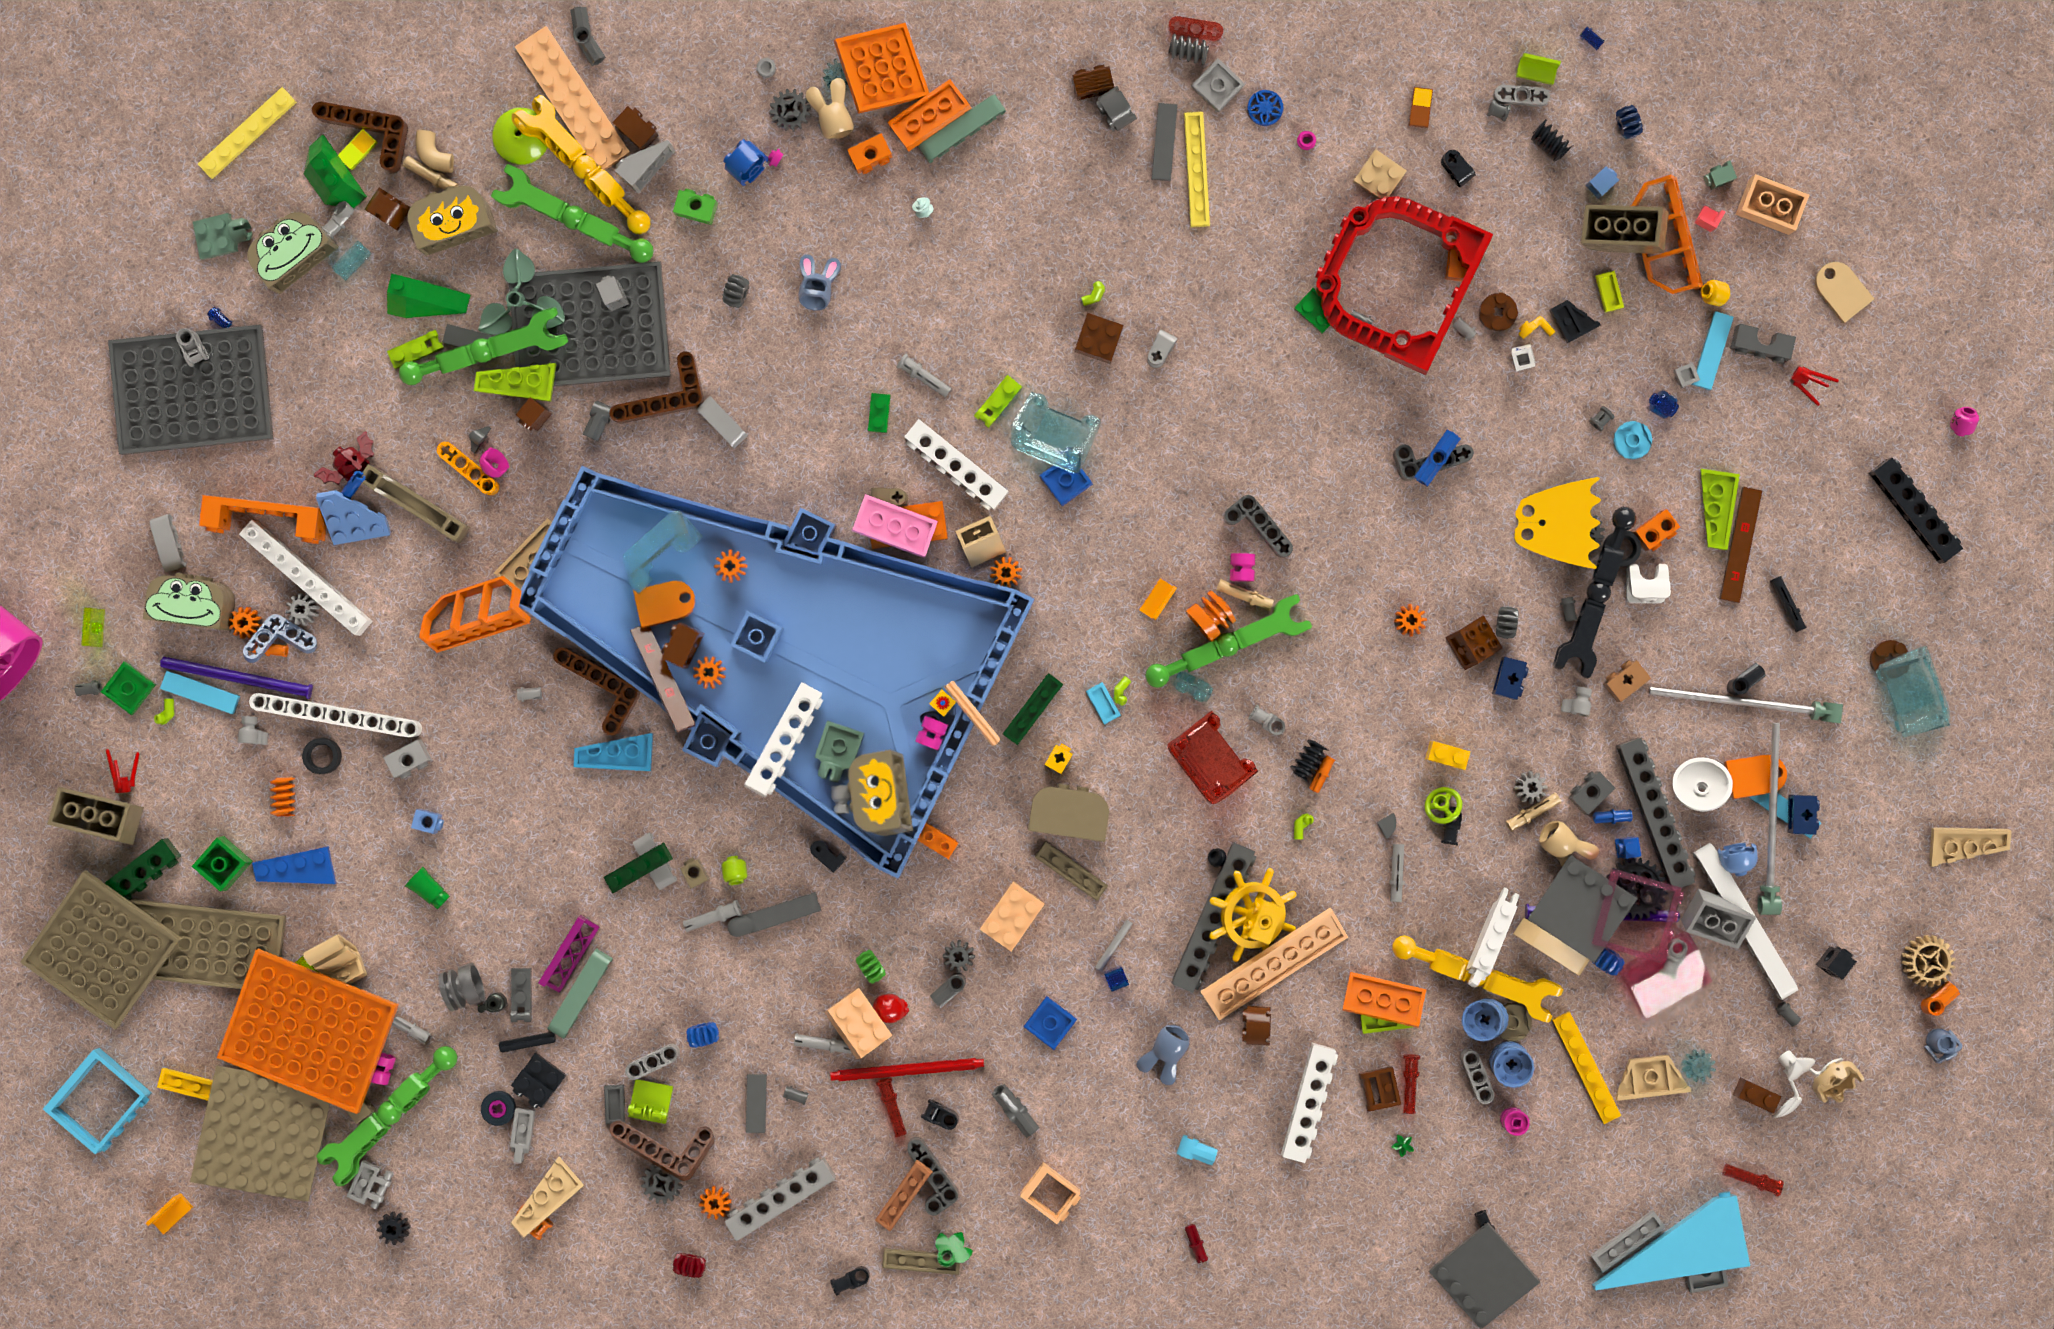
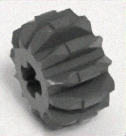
M732 274L725 284L722 294L723 302L731 307L740 308L748 294L749 280L743 276Z
M1501 606L1496 623L1497 637L1504 639H1513L1515 637L1519 616L1517 608Z
M958 940L957 946H955V943L951 941L952 949L947 946L945 947V950L950 954L945 953L942 957L949 958L944 964H952L949 968L950 971L954 969V966L957 967V973H960L961 966L964 971H967L966 963L973 966V962L968 959L975 958L974 954H969L974 948L966 949L969 944L968 942L961 946V940ZM959 951L962 952V957L964 959L962 961L961 959H959V961L955 960V952H957V954L959 953Z

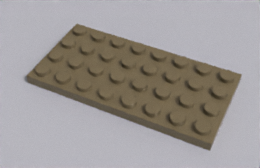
M131 899V903L182 938L153 980L242 989L256 949L282 957L286 915Z

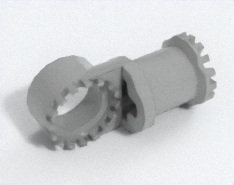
M345 201L340 202L335 207L334 214L331 216L332 219L325 226H322L331 239H334V235L346 227L343 223L354 213V209Z
M1259 705L1255 706L1248 717L1249 720L1253 719L1261 724L1263 729L1273 735H1280L1285 731L1284 721L1272 713L1268 714L1259 708ZM1279 721L1282 724L1280 732H1274L1271 729L1273 722Z
M1673 939L1668 943L1667 960L1663 969H1660V973L1676 979L1677 976L1675 974L1679 965L1683 963L1688 950L1684 941ZM1675 943L1682 944L1681 952H1673L1672 948Z

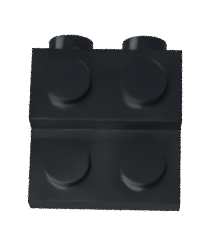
M534 1053L510 1086L514 1088L512 1091L516 1095L527 1097L529 1099L528 1103L531 1106L543 1108L564 1080L566 1074L539 1054Z

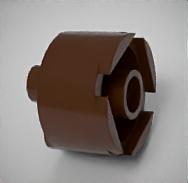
M379 187L364 210L398 231L407 218L410 207Z
M1247 1006V1009L1243 1010V1022H1246V1028L1242 1030V1041L1246 1042V1045L1270 1046V1041H1266V1038L1269 1039L1271 1034V1014H1267V1011H1271V1007Z

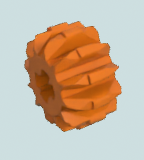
M732 550L728 551V556L725 552H721L723 559L716 557L720 565H714V568L721 569L717 571L716 575L720 576L723 574L722 581H725L728 576L730 583L734 581L733 576L737 581H740L741 579L738 574L746 575L741 570L748 567L747 564H741L746 558H739L740 552L738 551L734 556ZM730 561L735 565V569L732 568L733 571L726 568Z
M1001 557L1002 564L1000 565L995 560L994 563L998 568H990V570L996 572L991 574L990 578H998L993 583L998 584L1001 581V586L1007 583V587L1011 588L1010 582L1012 581L1017 586L1018 583L1014 578H1022L1021 575L1016 574V572H1021L1022 568L1015 569L1019 562L1016 561L1011 565L1012 557H1009L1008 563H1005V558ZM1003 568H1006V570L1007 568H1009L1011 570L1009 572L1011 575L1010 577L1007 578L1005 576V578H1003L1001 576L1003 574Z
M1408 604L1407 609L1401 606L1402 613L1398 611L1395 613L1400 619H1394V623L1400 622L1401 624L1396 629L1404 628L1401 634L1405 635L1408 631L1409 637H1412L1414 632L1417 635L1420 634L1419 628L1425 629L1426 627L1421 623L1427 621V618H1421L1425 611L1423 610L1418 613V605L1414 609L1412 604ZM1408 615H1411V618H1415L1412 626L1410 622H1406V618H1409Z
M239 607L238 612L233 611L234 619H228L229 622H233V625L229 626V629H235L233 635H239L240 639H245L246 636L251 639L253 633L257 632L256 628L262 626V624L257 622L262 620V617L257 616L258 611H252L251 607H246L245 610L243 607ZM243 620L248 621V625H242Z
M705 656L704 664L700 660L697 661L701 666L700 668L693 667V670L699 671L698 674L693 675V678L700 677L697 684L701 685L704 682L703 688L705 689L708 688L709 683L711 688L715 689L714 682L716 681L718 685H721L722 682L719 680V677L726 678V675L720 674V672L726 670L725 667L719 668L722 661L719 660L715 664L716 657L713 656L710 663L708 657ZM707 668L710 670L714 669V672H712L714 673V675L712 677L705 676V674H707V672H705Z
M712 1186L711 1191L706 1188L704 1191L706 1195H700V1199L703 1201L699 1202L698 1205L705 1207L701 1210V1213L708 1212V1219L712 1214H714L715 1220L719 1218V1214L725 1217V1211H730L731 1209L727 1204H730L732 1199H725L728 1197L729 1192L722 1194L723 1187H720L718 1192L716 1186ZM714 1199L718 1200L716 1207L712 1206Z

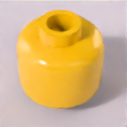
M1709 280L1702 286L1701 296L1706 304L1720 307L1729 300L1730 288L1725 282Z

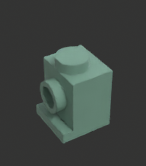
M1730 160L1725 162L1722 167L1718 165L1711 168L1710 173L1704 175V182L1707 186H1710L1711 190L1737 179Z

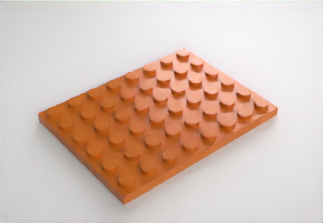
M256 949L217 1058L358 1114L362 1108L399 1004L264 950Z

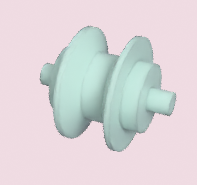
M925 197L918 198L912 205V209L916 212L918 218L929 217L934 209L930 204V200Z

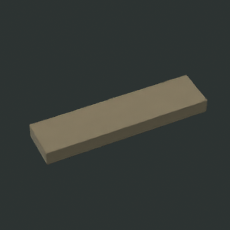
M1046 841L1035 855L1036 859L1096 901H1098L1108 887L1106 883Z
M884 1248L882 1268L959 1275L960 1263H955L951 1267H943L938 1263L937 1252ZM944 1255L943 1257L945 1261H949L951 1258L949 1255Z

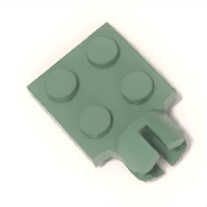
M229 213L193 221L199 258L202 260L238 252V244L250 240L253 232L246 233V230L252 229L248 220L244 218L233 220Z
M827 721L815 754V758L821 760L818 776L827 779L831 769L832 773L829 780L838 782L843 770L850 769L852 762L856 759L864 733Z

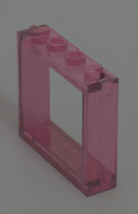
M1611 868L1608 884L1612 886L1613 893L1609 896H1604L1592 944L1662 963V960L1667 959L1669 951L1666 948L1667 941H1671L1673 937L1672 923L1677 921L1679 911H1676L1677 904H1681L1684 892H1681L1682 888ZM1618 876L1674 892L1657 956L1601 940Z

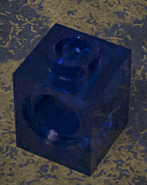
M1122 965L1104 972L1111 992L1129 985Z

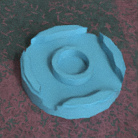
M1630 421L1618 427L1614 433L1613 443L1619 455L1633 460L1641 458L1648 453L1653 439L1647 426L1636 421Z

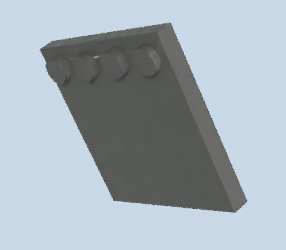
M1570 855L1528 920L1595 963L1637 898Z
M1488 1222L1429 1269L1432 1276L1480 1329L1484 1328L1540 1283V1279Z

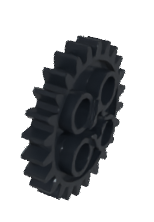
M1630 858L1629 863L1624 859L1623 865L1618 862L1615 864L1617 869H1610L1613 875L1608 874L1606 876L1607 879L1638 898L1640 905L1638 906L1635 901L1627 915L1630 914V920H1633L1636 915L1638 920H1641L1643 915L1648 919L1650 913L1655 915L1657 914L1656 909L1661 910L1663 908L1660 903L1666 902L1662 897L1668 895V892L1663 891L1668 885L1662 883L1666 877L1659 876L1662 870L1655 871L1656 864L1651 867L1649 866L1650 860L1642 863V858H1639L1637 862H1635L1634 858ZM1641 874L1647 875L1648 883L1641 881ZM1622 875L1629 878L1628 885L1621 881ZM1636 886V888H1639L1640 891L1637 892L1636 890H1633L1632 887ZM1644 893H1647V894L1650 895V897H1651V901H1650V902H1646V901L1644 900V898H1643V894H1644Z

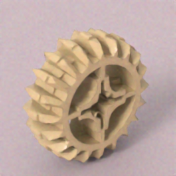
M1924 935L1923 939L1918 936L1916 937V942L1909 941L1912 947H1904L1905 950L1909 951L1908 954H1901L1907 958V960L1901 962L1903 965H1907L1903 969L1904 972H1909L1907 977L1913 979V983H1920V986L1923 987L1926 985L1934 987V983L1940 986L1941 980L1944 982L1948 981L1946 975H1953L1949 971L1950 968H1956L1954 965H1951V962H1954L1956 959L1950 957L1954 953L1953 950H1948L1950 945L1948 943L1944 944V940L1941 938L1937 940V936L1933 935L1931 937ZM1926 946H1933L1925 954L1919 952ZM1940 954L1942 957V964H1940L1938 961ZM1923 957L1930 958L1929 960H1931V963H1933L1934 965L1928 964L1926 962V959H1924ZM1916 958H1917L1918 961H1919V966H1918V969H1919V970H1917V967H1916ZM1932 969L1938 970L1934 975L1924 977Z

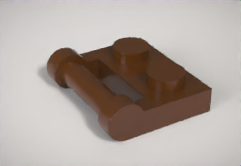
M1393 1066L1359 1073V1078L1363 1082L1368 1112L1402 1105ZM1375 1077L1380 1098L1378 1103L1374 1101L1370 1078Z

